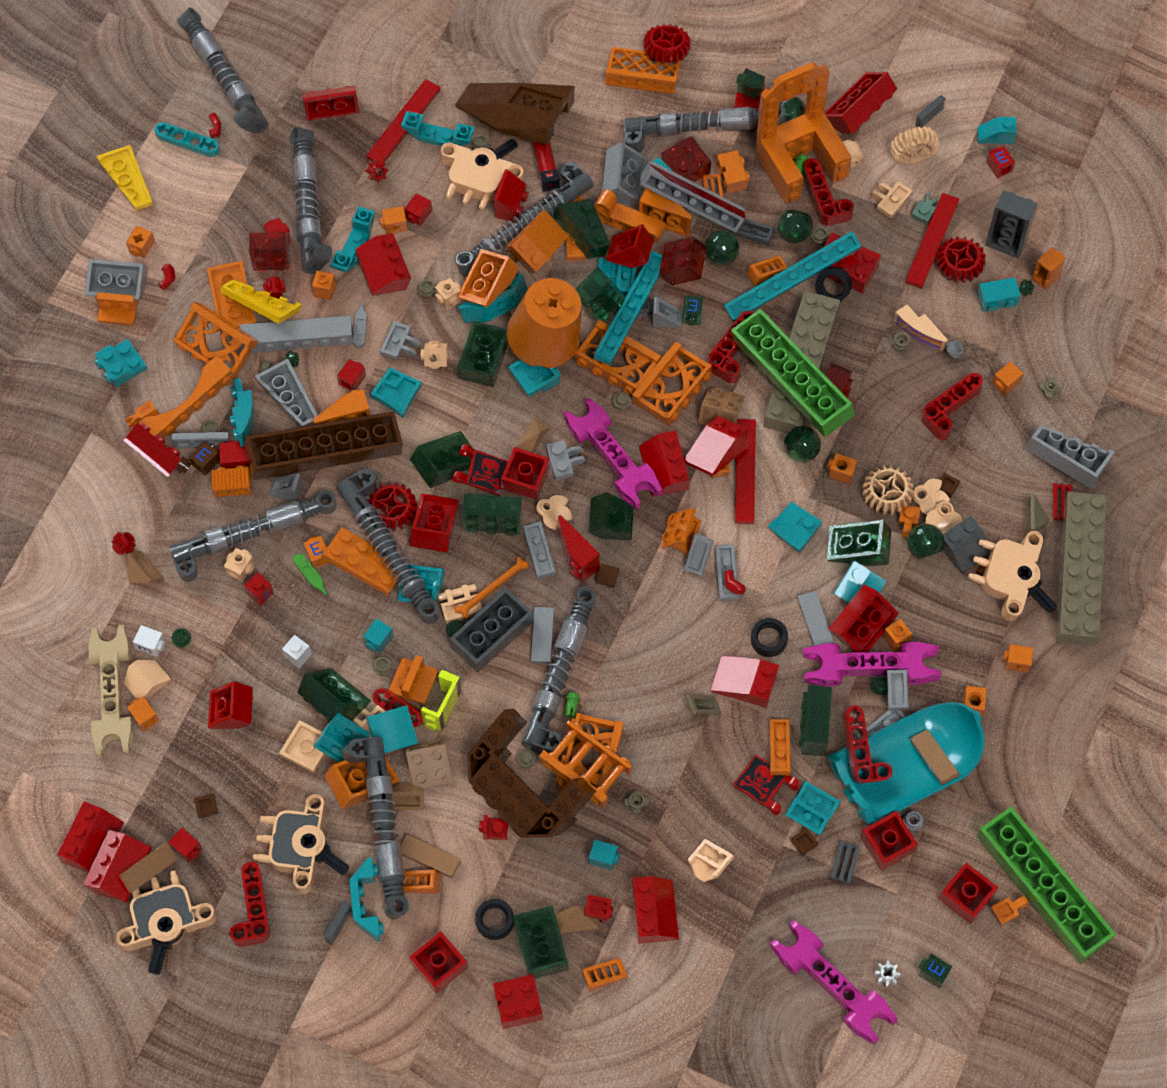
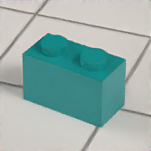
M1015 277L981 283L977 291L983 312H993L1006 307L1013 308L1019 304L1021 297Z

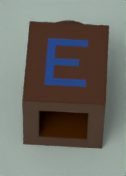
M204 441L189 456L191 465L206 476L220 462L219 450L214 445H208Z

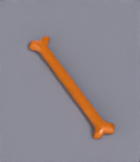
M516 557V564L467 603L456 606L455 612L462 614L463 618H468L470 609L522 569H529V562L523 561L521 557Z

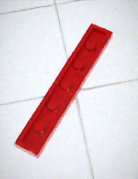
M427 79L423 81L366 155L368 160L374 162V159H377L379 163L381 161L386 162L408 133L401 128L406 111L423 114L440 92V86Z
M942 193L905 283L923 288L959 203V198Z
M738 419L737 424L748 429L749 447L736 457L735 524L754 525L756 419Z

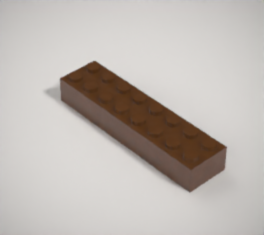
M394 411L245 436V451L253 480L401 455L403 447Z

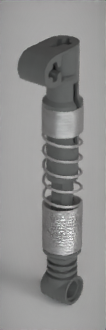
M189 7L177 19V23L182 29L187 31L191 37L193 47L205 65L212 67L210 71L212 74H215V80L220 81L219 86L224 87V93L227 95V98L234 108L239 110L233 117L234 121L244 130L257 134L267 129L269 123L254 102L253 94L242 81L241 76L237 74V70L233 68L232 63L228 61V57L212 33L205 29L201 23L200 15Z
M781 104L779 105L777 126L787 122L785 108ZM753 107L723 108L719 110L718 114H715L714 110L711 109L709 115H706L705 111L702 110L700 113L692 111L690 114H687L683 111L682 114L668 112L659 113L657 116L625 118L624 138L627 146L640 153L645 147L646 134L669 136L678 135L679 132L680 134L682 132H689L691 134V131H698L700 133L703 130H708L709 133V127H716L717 132L719 127H721L723 132L751 130L758 127L759 109L757 111Z
M294 127L291 132L290 141L294 144L295 152L292 160L294 187L299 189L295 192V196L298 197L295 201L298 205L296 212L299 213L296 217L298 220L297 236L298 242L301 244L302 270L305 273L314 274L316 270L320 271L330 261L332 248L331 246L319 243L321 240L320 219L318 218V194L316 193L318 190L316 186V160L312 154L314 132Z
M323 490L315 496V499L311 497L310 500L305 499L306 502L294 500L266 510L267 516L261 518L260 514L257 513V520L252 521L250 517H247V520H238V523L233 525L229 523L224 528L221 526L202 532L201 536L169 546L180 578L183 581L189 582L197 577L198 570L194 561L196 557L229 549L228 546L233 548V545L236 543L242 544L243 541L248 539L252 541V538L257 537V535L261 538L262 531L264 530L271 534V528L276 533L283 529L294 527L306 522L310 515L311 517H314V514L316 516L319 515L318 512L320 514H331L337 507L334 493L329 490ZM326 499L331 500V503L328 505L322 504ZM185 561L187 562L189 568L188 572L185 571L183 562Z
M582 587L577 592L569 616L565 618L554 646L559 655H551L552 659L556 660V663L548 664V673H544L546 676L545 681L541 682L542 689L537 691L531 708L533 713L521 744L539 753H542L543 750L547 753L553 752L563 740L559 733L549 730L548 726L551 719L557 713L563 696L561 691L566 688L565 681L570 678L568 672L573 669L571 663L576 661L587 632V620L596 598L595 591L590 587ZM581 597H588L590 601L585 602ZM574 657V660L569 661V658ZM568 663L571 666L570 670L566 667ZM542 714V715H544V716H543V719H542V721H541V723H540V722H538V720H539V718H540V715ZM544 737H547L546 745H541ZM551 742H555L553 747L550 746Z
M383 738L353 739L344 747L343 757L349 763L366 762L367 776L365 782L367 796L371 799L369 803H372V811L370 813H373L374 821L371 823H374L375 830H378L373 831V833H379L380 841H375L374 843H381V845L375 847L380 882L383 884V887H386L384 892H387L384 894L387 897L385 898L384 912L388 918L398 919L407 913L409 903L403 895L405 892L402 884L405 879V872L402 862L401 844L394 841L399 836V833L392 830L398 823L394 821L396 812L393 811L392 806H394L395 802L391 800L393 795L390 774L387 772ZM363 746L364 750H361L356 754V751H358ZM393 903L399 905L400 912L394 910Z

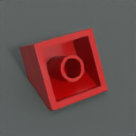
M507 169L504 170L494 198L495 218L515 223L513 218H518L519 213L523 214L524 207L522 205L524 202H527L529 192L527 191L526 183Z
M643 224L612 236L606 260L630 268L643 266L649 260L654 239Z
M233 681L211 690L208 728L240 729L250 725L252 720L253 687Z

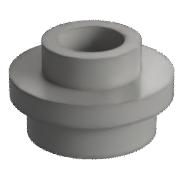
M949 341L946 351L950 357L957 359L963 353V348L958 341Z
M909 811L903 818L910 831H917L923 825V817L919 812ZM915 819L917 823L911 824L909 820Z

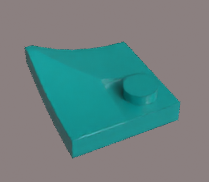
M390 367L370 393V396L404 418L413 399L422 387V382Z
M791 501L784 511L768 525V529L800 553L822 526V521Z
M853 561L833 594L849 603L864 584L880 593L887 581L856 561Z

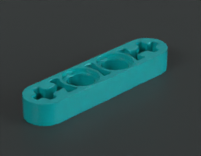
M165 122L158 123L154 128L157 139L208 157H215L220 152L218 142L212 138ZM177 134L184 135L181 140L174 139ZM195 139L200 141V143L195 146L190 144L191 141Z

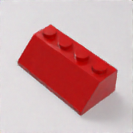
M866 72L824 113L837 131L853 134L862 123L868 121L870 116L882 107L881 105L886 100L892 98L897 87L888 72Z

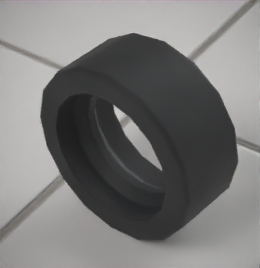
M840 267L825 269L815 282L817 294L838 299L840 302L850 294L852 289L850 275ZM835 275L842 280L844 289L841 294L832 295L825 289L824 280L827 276Z
M765 618L754 625L751 633V644L758 654L764 657H774L782 653L787 646L788 631L781 621L775 618ZM765 628H773L780 633L781 641L777 646L766 647L758 640L759 632Z
M500 899L484 901L478 907L475 916L478 932L490 940L505 938L514 926V914L511 907ZM498 908L506 914L507 922L502 929L491 931L484 926L483 916L489 909Z

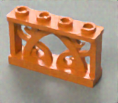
M193 302L189 314L173 341L177 343L179 349L183 351L188 350L192 353L191 356L198 361L203 360L206 364L216 355L223 362L228 360L231 364L232 360L229 355L232 354L235 364L230 370L235 375L233 379H237L250 353L259 341L204 304ZM199 314L197 326H192ZM211 322L213 324L212 330H205V327L209 328L208 324ZM222 329V343L226 348L210 352L205 334H214ZM196 330L197 334L190 335V337H194V342L189 343L186 338L188 332ZM229 335L232 336V341L227 342V337ZM244 344L245 346L241 351L240 355L238 356V354L235 351H237Z
M599 320L595 328L576 351L575 362L580 367L591 370L595 376H601L606 379L612 386H618L625 393L632 395L661 360V355L627 336L619 351L623 350L626 352L627 366L610 367L609 364L585 355L586 351L597 349L599 346L592 344L594 340L599 336L601 337V343L610 327ZM634 356L636 359H633L632 362L629 357ZM645 365H649L648 369L643 374L640 369ZM634 371L639 375V381L636 383L626 379L627 377H632L634 380Z
M675 341L632 394V403L637 407L640 406L669 426L672 422L677 421L681 410L689 406L693 395H697L700 392L701 385L705 381L708 382L713 374L712 365L684 349L681 344ZM679 356L687 360L689 363L684 365L683 362L680 360ZM696 366L701 370V373L695 377L692 373L696 372V370L691 369L687 372V369ZM672 367L676 372L670 373L668 369ZM681 374L683 390L664 393L665 384L661 378L663 376L673 378ZM656 385L661 387L660 393H658L659 389H654ZM645 398L655 400V406L645 400ZM660 401H664L665 409L668 404L672 405L673 408L669 412L660 410Z
M577 713L576 718H572V723L576 722L581 726L591 725L599 742L602 741V745L610 746L617 755L624 722L609 721ZM598 727L610 729L613 732L599 733ZM577 737L566 747L568 750L566 755H562V764H568L571 758L585 744L581 741L575 746ZM606 760L600 768L602 773L599 775L595 774L590 780V784L600 787L614 769V764ZM581 761L574 769L575 773L579 776H584L587 772ZM557 776L556 784L559 791L563 792L569 784Z

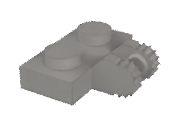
M393 321L380 349V355L398 360L402 352L405 355L414 357L416 355L415 349L405 346V343L419 347L421 342L409 336L411 326Z
M564 440L546 444L555 481L573 477L572 466L585 462L584 456L569 459V456L582 452L581 446H573L566 449Z

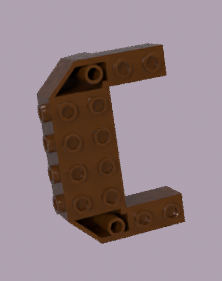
M504 709L467 753L469 783L477 794L482 795L487 800V805L492 809H496L500 814V818L514 828L513 831L518 836L538 838L561 835L578 820L575 816L597 791L583 777L576 778L569 783L552 805H546L505 763L512 754L506 747L527 724V721L515 709Z

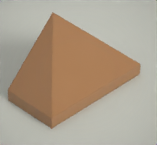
M533 418L515 447L534 453L550 429V426Z
M142 551L127 554L129 583H152L164 579Z
M407 782L392 787L393 795L391 800L395 802L394 806H392L393 810H424V790Z
M574 906L556 914L559 935L598 930V919L584 916L585 907Z

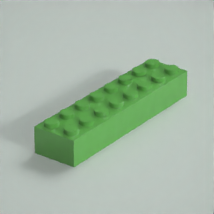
M761 309L731 330L734 342L824 437H827L855 416L852 403Z
M1012 806L979 829L977 834L979 840L1080 964L1113 940L1116 935L1113 929Z

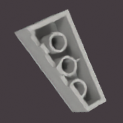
M288 359L255 376L259 385L299 427L314 425L313 419L318 414Z
M1042 425L1039 426L1031 437L1026 449L1092 489L1107 468L1115 451L1109 449L1108 451L1100 449L1095 444L1089 445L1080 442L1081 439L1076 437H1066L1064 433Z

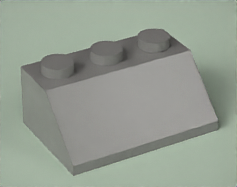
M623 142L608 148L602 190H610L615 193L617 203L639 205V201L644 193V186L641 185V174L645 169L647 158Z
M89 259L85 296L97 297V292L132 295L135 297V300H140L146 287L148 268L141 263Z

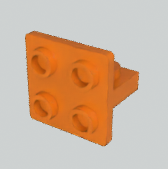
M97 292L96 300L99 305L97 321L99 323L134 325L139 300H135V297L132 295Z
M690 508L669 516L660 547L663 549L673 547L685 555L689 554L694 535L698 534L702 522L695 517L696 509Z
M418 655L415 656L414 660L402 658L389 690L399 697L425 705L438 675V669L424 665L423 657Z

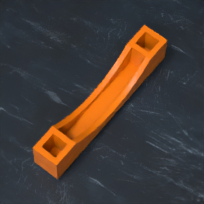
M216 355L203 367L196 388L182 404L166 413L147 416L139 424L143 422L151 429L149 433L154 437L158 434L164 439L166 436L174 433L181 423L187 422L195 411L202 409L210 398L212 399L217 396L219 390L224 386H228L233 381L235 375Z

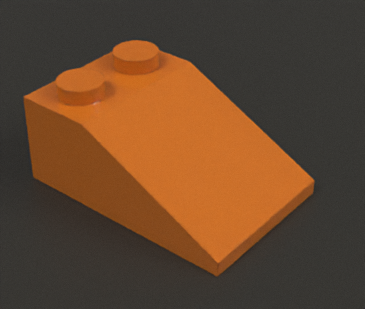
M645 188L639 201V212L663 221L666 224V230L689 238L691 235L692 216L680 204Z
M543 209L506 248L529 273H536L551 258L568 237V234Z
M481 249L457 298L488 307L512 283L519 266L510 257Z
M364 389L353 390L343 395L313 419L314 425L369 416L370 410Z
M385 755L387 772L391 776L393 786L399 783L400 780ZM345 760L333 764L324 775L342 810L369 799L365 782L367 776L366 762L349 763Z

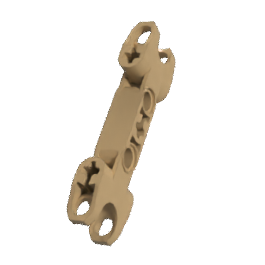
M124 624L118 625L116 637L107 642L101 640L98 628L93 627L91 629L88 651L90 664H100L102 717L100 720L91 721V736L97 758L103 757L106 744L112 740H119L122 743L124 754L129 755L131 754L134 738L133 720L131 716L122 717L120 662L131 660L126 628ZM109 670H115L110 675L106 674ZM111 706L116 707L115 710L111 712L107 711L108 708Z

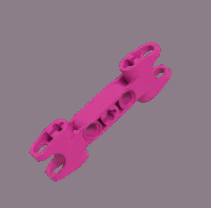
M588 398L584 400L589 412L586 416L576 417L569 411L563 413L564 420L575 440L581 444L588 439L616 476H618L619 479L613 482V485L624 501L637 510L641 508V502L637 496L639 491L644 489L650 490L656 496L663 494L662 488L650 466L644 463L637 468L627 453L606 429L612 425V422L601 406Z
M906 642L901 644V652L840 653V645L820 644L803 649V658L816 660L820 663L821 668L817 671L806 673L804 683L823 687L839 686L842 684V676H887V670H907L908 685H921L937 681L941 678V671L927 668L923 665L922 660L938 655L939 646L922 642ZM892 661L896 665L889 666L886 662ZM853 662V663H855L857 666H856V667H850L847 663Z
M793 920L789 928L796 936L797 943L792 947H786L780 942L773 940L769 945L779 958L781 964L792 974L796 975L803 968L828 994L849 1012L843 1018L844 1023L856 1035L875 1045L879 1038L871 1029L870 1021L874 1018H881L887 1023L894 1025L898 1018L887 1002L874 990H871L866 996L859 992L854 985L818 953L824 946L823 942L811 930ZM820 964L824 970L817 972L813 969V966ZM830 980H831V981L836 980V981H837V984L834 983V984L831 985V984H830ZM851 993L854 999L848 1001L843 997V994Z

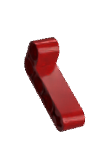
M814 158L807 159L804 163L803 177L820 223L824 226H832L850 221L853 216L854 203L850 199L834 201L819 161Z
M744 311L708 356V363L712 365V373L727 383H736L740 376V365L733 359L740 350V347L734 342L731 330L753 314L752 311Z
M978 373L967 375L924 407L921 421L937 439L945 440L950 436L952 421L948 416L980 393L983 383L982 376Z
M858 705L848 707L844 710L842 719L852 780L857 784H869L889 779L893 774L890 764L886 762L872 763L863 709ZM852 712L853 714H856L857 717H850L849 714ZM853 730H857L860 733L859 740L853 738ZM856 750H860L863 753L862 760L856 758ZM879 767L884 768L886 772L885 777L879 776ZM860 769L866 772L865 780L860 779L858 775Z
M255 862L245 863L241 870L248 922L235 924L229 931L232 942L238 947L264 943L270 937L263 879L260 868ZM250 871H254L253 877L255 881H251ZM252 890H259L256 896L249 895ZM255 909H262L261 914L252 915ZM258 928H264V929H265V931H264L263 934H261V935H256V934H255V932H256V930H257ZM238 932H245L242 938H235Z

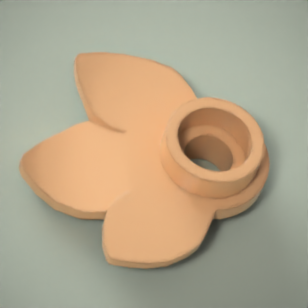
M929 479L924 485H918L913 489L912 499L920 505V510L926 515L930 511L935 510L939 502L950 501L947 494L939 490L942 485V481L939 479ZM924 492V498H919L918 493Z
M553 495L550 499H541L536 505V511L539 516L543 517L544 524L552 530L558 528L559 515L567 521L573 518L571 511L565 506L568 502V498L565 496ZM543 505H546L549 510L544 509Z
M942 501L936 505L935 510L927 514L925 524L926 527H935L937 533L941 536L962 522L963 519L960 514L954 511L951 503Z

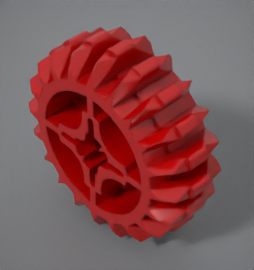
M663 23L662 26L656 25L655 28L651 27L647 31L643 40V48L646 56H650L651 60H656V63L662 62L663 65L664 63L671 65L672 62L678 63L679 60L683 61L684 57H687L691 47V40L688 32L684 31L683 28H678V25L672 26L671 23L669 25Z
M957 236L956 240L951 237L949 242L945 241L943 246L939 247L936 256V264L939 266V272H943V277L949 276V281L956 279V283L959 280L965 283L967 279L971 282L973 278H978L986 264V255L983 253V247H979V242L973 243V238L967 240L966 236L963 239Z
M397 481L394 486L388 482L387 486L384 487L381 483V489L376 488L374 493L369 494L370 499H367L369 504H373L376 509L386 513V517L380 513L378 516L382 517V522L386 523L387 528H392L394 532L396 527L402 530L403 524L409 526V520L414 521L413 514H416V507L418 506L417 501H415L416 497L414 494H411L410 488L406 489L404 484L399 487ZM397 497L402 498L407 504L398 501Z

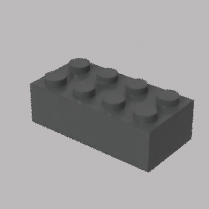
M1003 190L995 206L985 246L1019 259L1027 243L1038 203L1031 199L1017 196L1013 192Z
M505 588L450 638L451 648L478 673L534 622L533 612Z

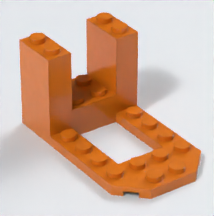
M813 62L778 76L773 81L775 85L770 90L766 88L761 93L755 155L784 203L794 202L801 197L804 177L793 161L799 154L806 155L813 150L832 183L843 181L849 176L852 157L824 113L830 71L827 66L821 65L819 67ZM801 93H807L805 114L777 126L780 102L791 100L794 96Z

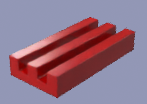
M1053 483V520H1063L1065 490L1073 492V484L1065 486V484L1057 485V483ZM1057 489H1061V516H1058Z

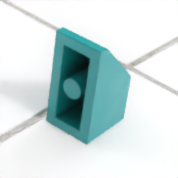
M996 117L978 126V143L1014 144L1017 134L1016 117Z

